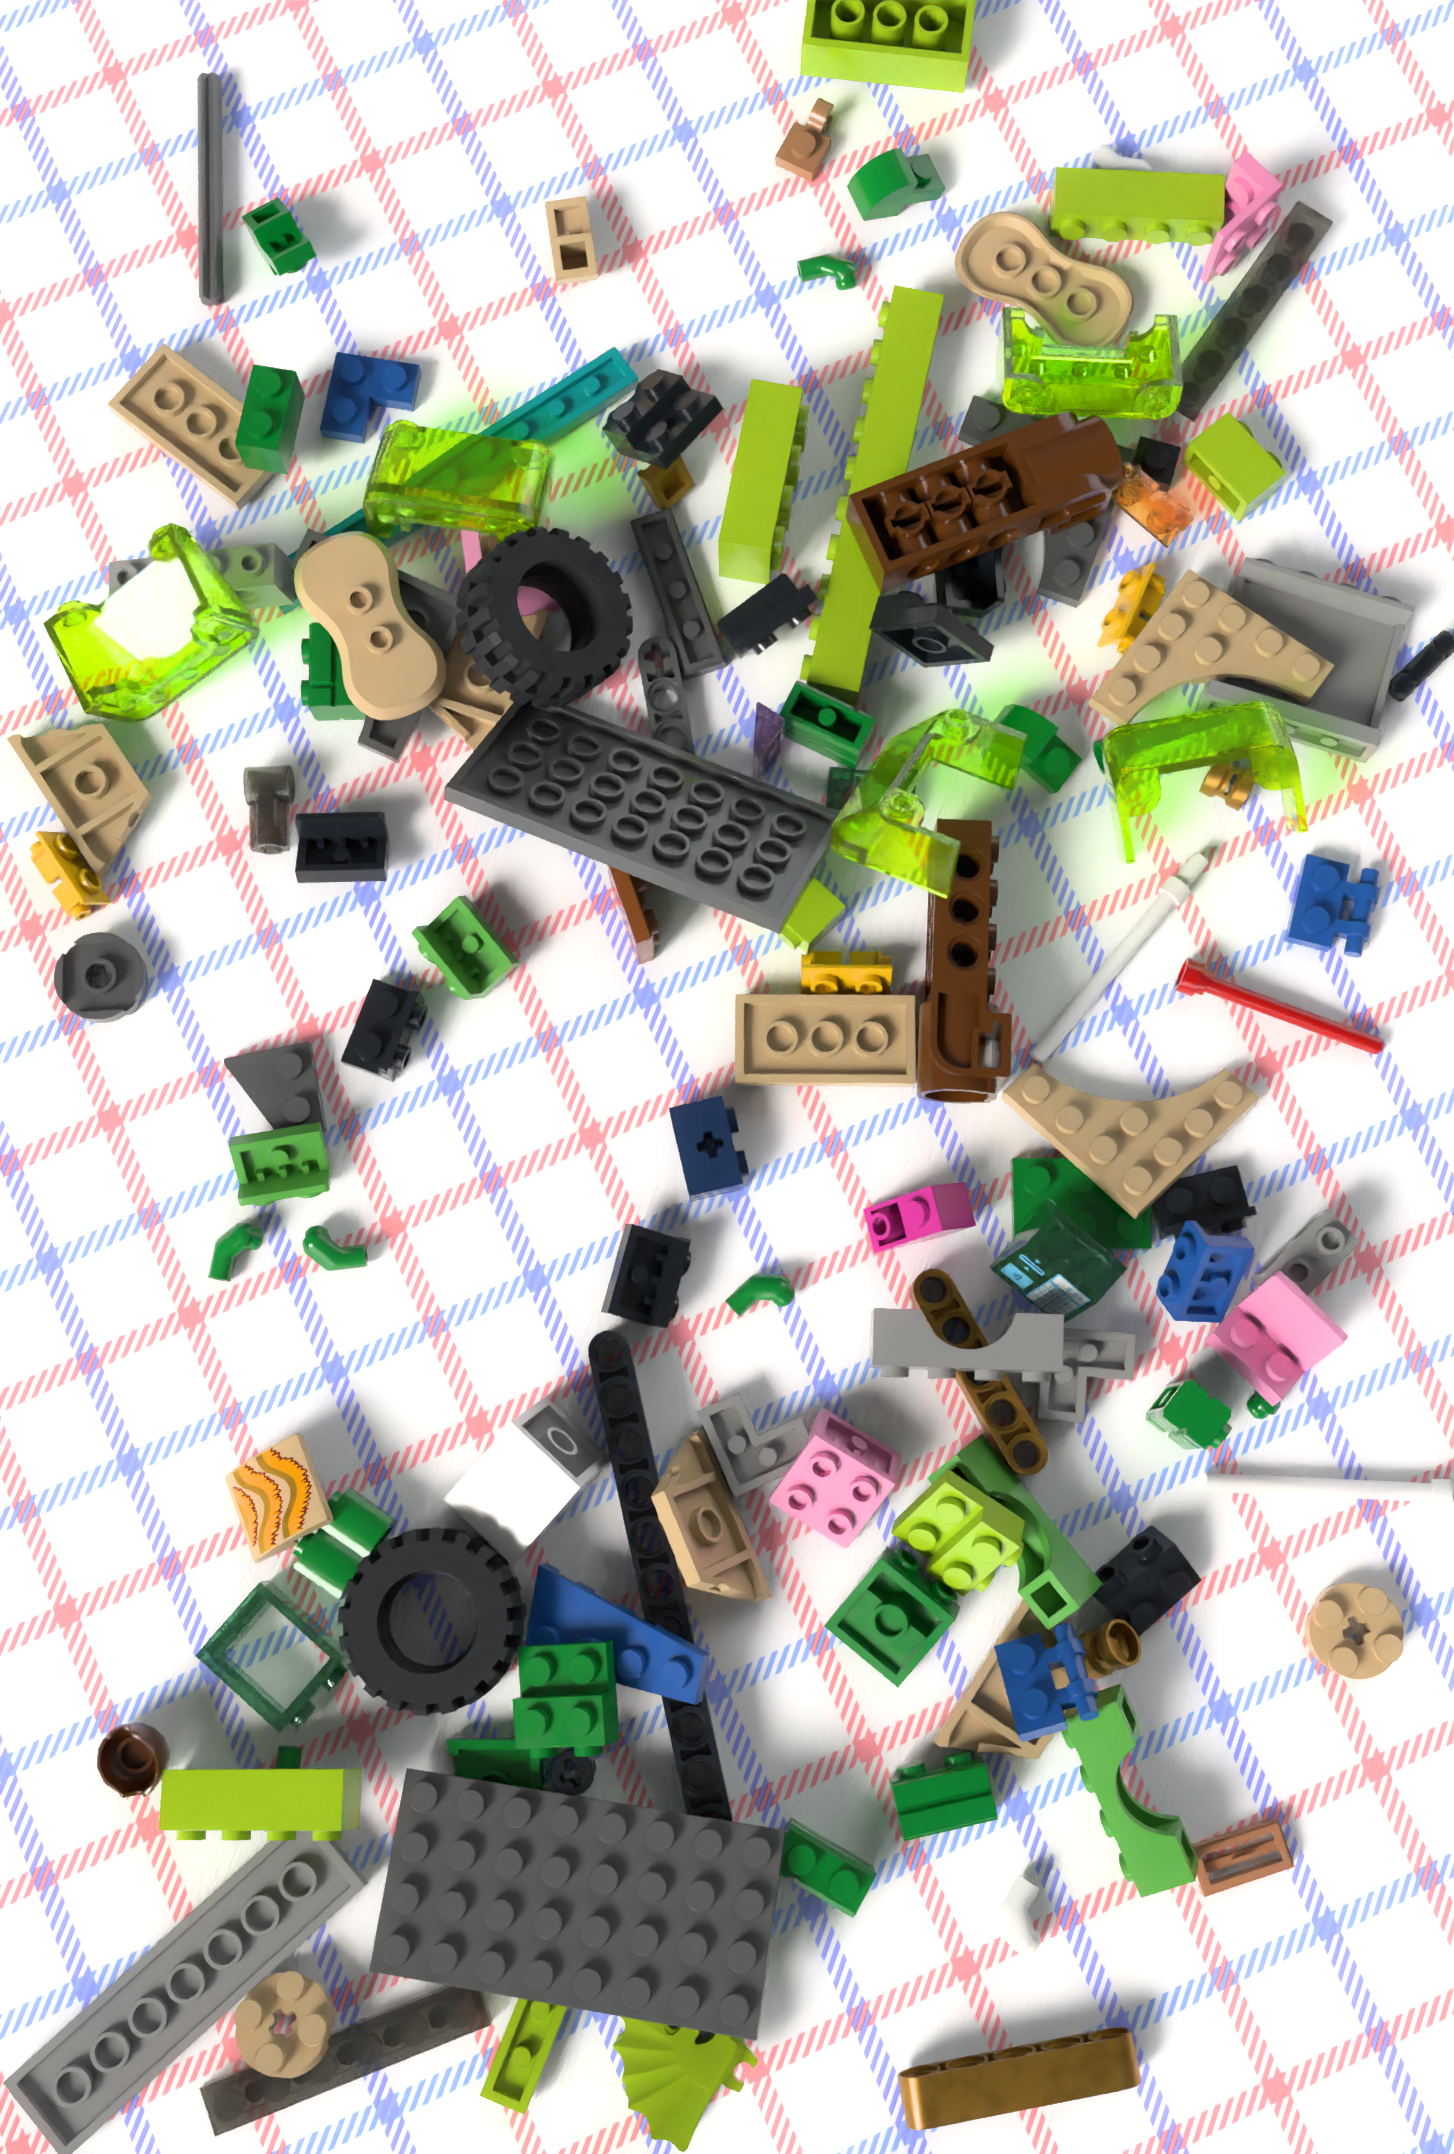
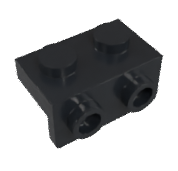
M1003 546L935 572L937 603L948 606L952 610V614L983 618L1002 605L1005 601L1006 593L1001 558Z
M782 573L717 622V627L741 659L752 650L759 656L778 641V638L775 636L776 632L787 624L793 630L811 617L813 614L809 607L818 597L808 584L798 591L787 574Z
M339 812L299 813L296 815L295 824L299 841L295 874L298 883L387 881L390 838L385 813Z
M625 1224L601 1312L649 1327L667 1329L669 1322L674 1319L678 1311L679 1297L677 1293L681 1278L687 1273L691 1263V1252L689 1251L691 1240L684 1237L669 1236L635 1224Z
M1150 1525L1143 1532L1136 1535L1107 1564L1101 1566L1096 1571L1095 1575L1103 1584L1092 1597L1101 1604L1112 1620L1121 1619L1130 1624L1139 1638L1202 1580L1177 1545L1153 1525Z

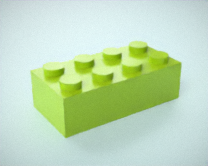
M807 0L801 46L800 75L964 93L976 0Z
M751 379L718 539L720 577L767 585L770 582L772 570H781L785 546L783 545L785 531L788 532L792 514L793 492L797 490L800 474L801 453H804L808 434L807 422L810 406L802 405V387Z

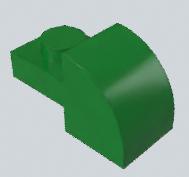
M901 147L886 151L868 161L853 175L847 185L848 191L863 221L898 216L904 205L938 200L945 190V186L929 154L906 157Z
M278 197L241 216L255 245L275 276L277 274L281 276L285 273L298 272L307 265V261L317 256L309 239L297 227L290 210Z
M1016 704L1005 705L980 738L1010 767L1019 766L1049 794L1058 793L1082 760L1078 754L1055 734L1059 729L1057 726L1037 712Z

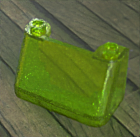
M1003 307L995 357V372L1002 402L1010 411L1032 415H1056L1063 412H1072L1077 417L1097 415L1101 418L1158 420L1170 416L1177 409L1183 389L1177 315L1155 314L1154 324L1147 332L1139 335L1138 331H1129L1126 348L1043 344V327L1035 326L1032 329L1025 321V308Z
M397 420L384 428L366 484L362 506L368 534L391 538L392 528L395 525L400 524L401 531L410 532L411 524L419 523L496 535V543L498 544L507 536L519 530L526 532L530 527L543 526L546 528L556 468L554 452L548 448L546 443L537 439L519 441L418 426L409 420Z
M169 523L155 530L147 544L149 554L155 561L99 605L84 603L79 600L68 601L58 608L56 614L43 623L85 714L126 723H138L148 720L257 639L260 632L252 614L186 528Z

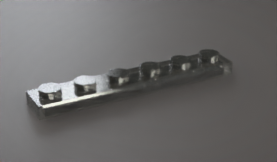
M1298 200L1163 389L1159 398L1161 402L1191 421H1196L1329 233L1334 223L1332 220Z
M446 1985L332 2031L327 2042L329 2047L325 2056L310 2071L298 2077H270L248 2065L205 2082L199 2089L214 2136L216 2137L488 2027L492 2024L493 2019L482 1991Z

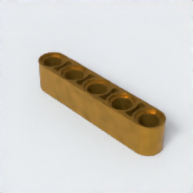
M928 1269L915 1278L910 1287L911 1302L915 1309L922 1310L928 1326L938 1338L951 1346L961 1349H978L989 1345L956 1285L946 1272L940 1269ZM930 1279L940 1283L944 1291L941 1302L929 1303L921 1297L920 1285L923 1281ZM951 1319L958 1320L965 1326L967 1332L963 1343L952 1344L946 1340L943 1334V1326L946 1321ZM956 1371L955 1380L992 1446L1012 1472L1019 1476H1030L1039 1473L1048 1461V1449L1006 1373H1003V1381H987L984 1385H975L967 1378L966 1371ZM996 1400L1008 1403L1012 1409V1419L1005 1427L994 1424L990 1418V1407ZM1020 1441L1030 1443L1036 1453L1034 1463L1028 1468L1018 1466L1013 1458V1450Z
M1126 2027L1106 2028L919 2065L902 2070L897 2075L906 2126L911 2130L932 2129L1134 2088L1142 2082L1131 2029Z

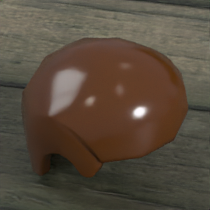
M137 1722L123 1724L110 1730L106 1737L103 1738L98 1747L96 1767L104 1784L119 1793L120 1797L127 1798L137 1795L146 1797L161 1782L162 1770L169 1768L170 1750L165 1737L156 1728Z

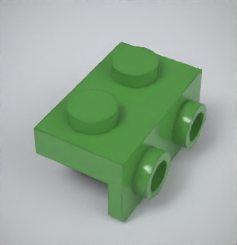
M466 895L457 896L429 925L417 926L411 932L419 943L418 949L423 957L429 962L436 964L446 977L445 983L449 990L464 1000L484 998L520 964Z
M321 1122L230 1137L229 1150L239 1182L237 1198L240 1206L252 1204L266 1206L277 1200L293 1197L313 1198L330 1190L332 1165Z

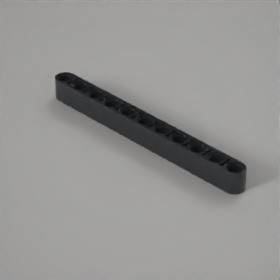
M613 1330L602 1331L591 1340L588 1347V1357L644 1618L646 1622L654 1626L658 1625L666 1617L678 1619L684 1628L682 1638L696 1645L680 1570L664 1528L659 1521L653 1501L650 1498L643 1504H637L631 1501L627 1494L628 1483L637 1476L646 1477L653 1486V1492L660 1482L632 1350L628 1341L620 1333ZM608 1340L619 1342L623 1348L621 1359L614 1365H604L598 1359L599 1346ZM617 1385L629 1387L633 1394L631 1405L623 1411L612 1410L607 1402L609 1391ZM633 1430L638 1432L643 1440L641 1451L634 1457L622 1456L617 1448L619 1436L626 1431ZM654 1523L661 1528L663 1541L657 1549L646 1550L639 1545L637 1532L642 1524ZM664 1570L671 1575L673 1589L668 1595L658 1597L648 1590L647 1578L652 1571ZM705 1687L702 1702L695 1705L661 1696L686 1814L701 1816L704 1812L716 1811L725 1820L733 1821V1813ZM694 1713L702 1718L704 1730L700 1736L687 1738L679 1732L677 1722L682 1715ZM696 1762L708 1763L715 1772L713 1781L706 1786L693 1784L688 1777L690 1766Z

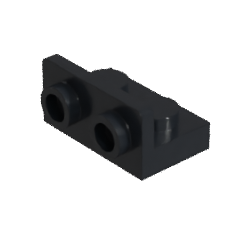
M373 978L340 1061L344 1065L393 1082L397 1071L401 1073L405 1071L412 1052V1048L408 1047V1043L413 1031L421 1030L427 1016L428 1006L424 1005L425 998L422 993L413 988L407 991Z
M1238 1165L1179 1178L1151 1204L1160 1240L1174 1237L1176 1241L1187 1220L1197 1221L1203 1230L1218 1227L1220 1234H1226L1247 1228L1245 1220L1257 1215L1256 1207H1249Z

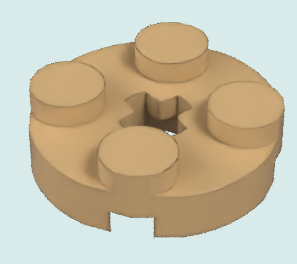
M1342 1582L1327 1587L1316 1597V1602L1312 1606L1310 1614H1307L1305 1637L1312 1655L1324 1667H1327L1333 1673L1351 1679H1368L1383 1673L1393 1662L1401 1657L1404 1637L1402 1619L1395 1604L1382 1590L1357 1582ZM1351 1617H1355L1357 1623L1365 1625V1632L1361 1634L1362 1640L1359 1643H1355L1353 1638H1345L1343 1636V1630L1349 1627L1348 1619Z
M296 1971L275 1973L258 1983L246 1995L244 2001L237 2006L234 2012L236 2043L245 2062L251 2068L267 2076L280 2078L298 2077L315 2067L325 2056L329 2047L327 2042L331 2036V2029L335 2027V2009L328 1992L318 1982ZM282 2013L288 2016L295 2014L297 2019L291 2024L293 2033L287 2038L282 2033L275 2034L274 2031L277 2018Z

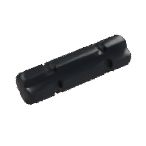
M1447 630L1441 631L1390 680L1387 693L1396 701H1404L1416 687L1428 678L1454 652V636Z

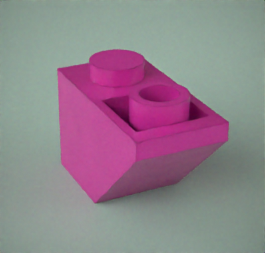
M965 1182L931 1185L863 1209L874 1253L945 1237L976 1226Z

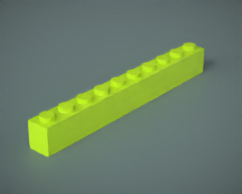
M894 285L891 302L883 300L878 327L885 328L882 340L874 339L869 365L876 366L874 378H865L861 403L868 405L865 417L857 416L852 442L859 443L857 456L848 455L843 481L851 482L848 495L840 494L835 520L842 521L839 535L831 533L826 560L833 561L830 575L822 573L818 600H823L824 606L822 615L813 614L808 639L816 641L813 655L804 654L799 680L807 681V685L855 707L858 702L873 632L869 629L878 596L881 594L847 522L848 499L850 494L907 473L944 300L943 294Z

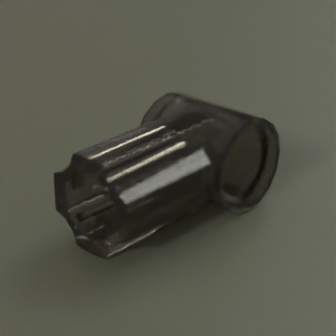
M292 766L245 767L243 787L245 800L249 806V847L251 851L266 855L282 854L285 851H290V805L294 804L295 780Z

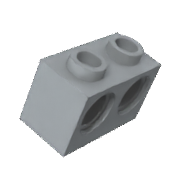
M1327 1209L1314 1215L1251 1279L1260 1286L1275 1272L1282 1271L1308 1296L1361 1242Z

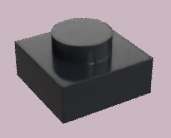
M1140 436L1127 482L1168 493L1181 447Z

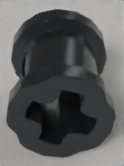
M574 1748L565 1750L559 1755L552 1767L551 1775L554 1785L564 1794L575 1796L584 1793L594 1781V1775L597 1771L596 1762L593 1756H574ZM572 1758L576 1765L581 1763L586 1765L587 1770L581 1775L582 1783L577 1784L573 1778L565 1780L562 1773L568 1767L567 1759Z

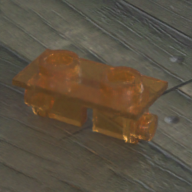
M1125 461L1122 464V486L1112 491L1110 500L1163 546L1168 548L1179 531L1183 532L1193 521L1194 518L1189 514L1190 508L1181 505L1168 492L1161 493L1158 490L1160 486L1141 470L1139 464L1133 466L1129 461Z

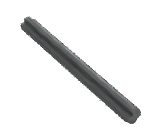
M202 72L197 78L199 297L202 304L206 306H219L224 301L222 83L218 74Z

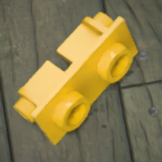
M1152 562L1130 570L1121 579L1118 585V592L1120 594L1114 607L1106 614L1101 624L1103 632L1097 643L1099 648L1115 643L1118 645L1117 652L1123 656L1148 623L1139 617L1140 612L1148 618H1152L1158 610L1167 589L1164 585L1166 579L1159 574L1153 573L1156 566L1155 563Z
M37 831L35 833L39 841L30 847L32 853L30 859L47 884H54L59 878L62 879V882L52 892L67 916H73L76 921H81L91 914L90 905H109L111 903L102 889V881L88 868L79 854V848L70 836L63 832Z
M810 950V954H801V994L890 995L892 978L891 955H882V950L850 951V965H842L841 951Z

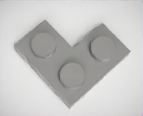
M1064 1328L1063 1372L1051 1374V1382L1038 1383L1035 1419L1084 1423L1087 1377L1133 1381L1136 1334Z
M740 1393L697 1411L734 1498L784 1476L806 1446L809 1438L801 1416L758 1435Z

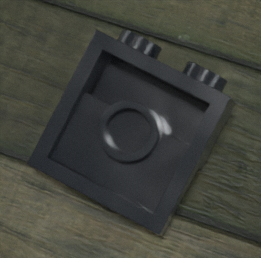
M657 369L638 383L635 394L627 402L619 405L609 414L607 423L602 427V430L619 454L667 470L724 408L715 395L691 389L682 375Z
M907 590L899 591L898 594L878 596L869 629L923 668L990 662L994 645L982 637L976 627L965 624L954 616L948 606L934 602L926 604L923 602L924 599L921 595Z

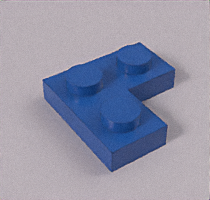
M336 352L320 425L322 437L364 444L372 405L414 411L422 374L420 365Z

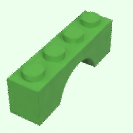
M983 1434L979 1435L927 1477L931 1484H933L949 1469L1025 1521L1021 1540L1024 1543V1549L1017 1560L1019 1570L1018 1593L1047 1630H1050L1078 1610L1103 1584Z
M1120 1683L1098 1691V1697L1095 1702L1099 1716L1093 1720H1080L1077 1707L1065 1710L1064 1715L1068 1729L1061 1731L1069 1749L1075 1748L1082 1762L1080 1774L1083 1784L1090 1794L1095 1792L1100 1803V1821L1106 1835L1109 1838L1114 1837L1121 1851L1119 1853V1863L1125 1879L1128 1882L1134 1881L1141 1898L1195 1882L1199 1859L1180 1816L1161 1814L1148 1809L1132 1796L1124 1783L1121 1773V1762L1136 1746L1141 1727L1122 1684Z

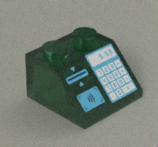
M1050 1198L989 1266L995 1274L1043 1314H1064V1323L1097 1304L1128 1269L1115 1253Z

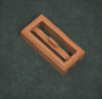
M1276 1817L1192 1844L1199 1859L1196 1877L1199 1882L1200 1892L1204 1897L1295 1867L1279 1819ZM1269 1833L1273 1834V1839L1204 1862L1201 1856ZM1275 1850L1279 1852V1858L1209 1881L1207 1875L1209 1872Z

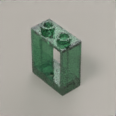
M271 1580L260 1581L195 1655L278 1733L288 1729L291 1725L298 1730L316 1710L317 1707L312 1701L323 1688L331 1692L349 1671L344 1666L345 1662L349 1659L347 1650L341 1651L340 1643ZM272 1605L330 1657L327 1663L287 1709L228 1657L231 1651Z

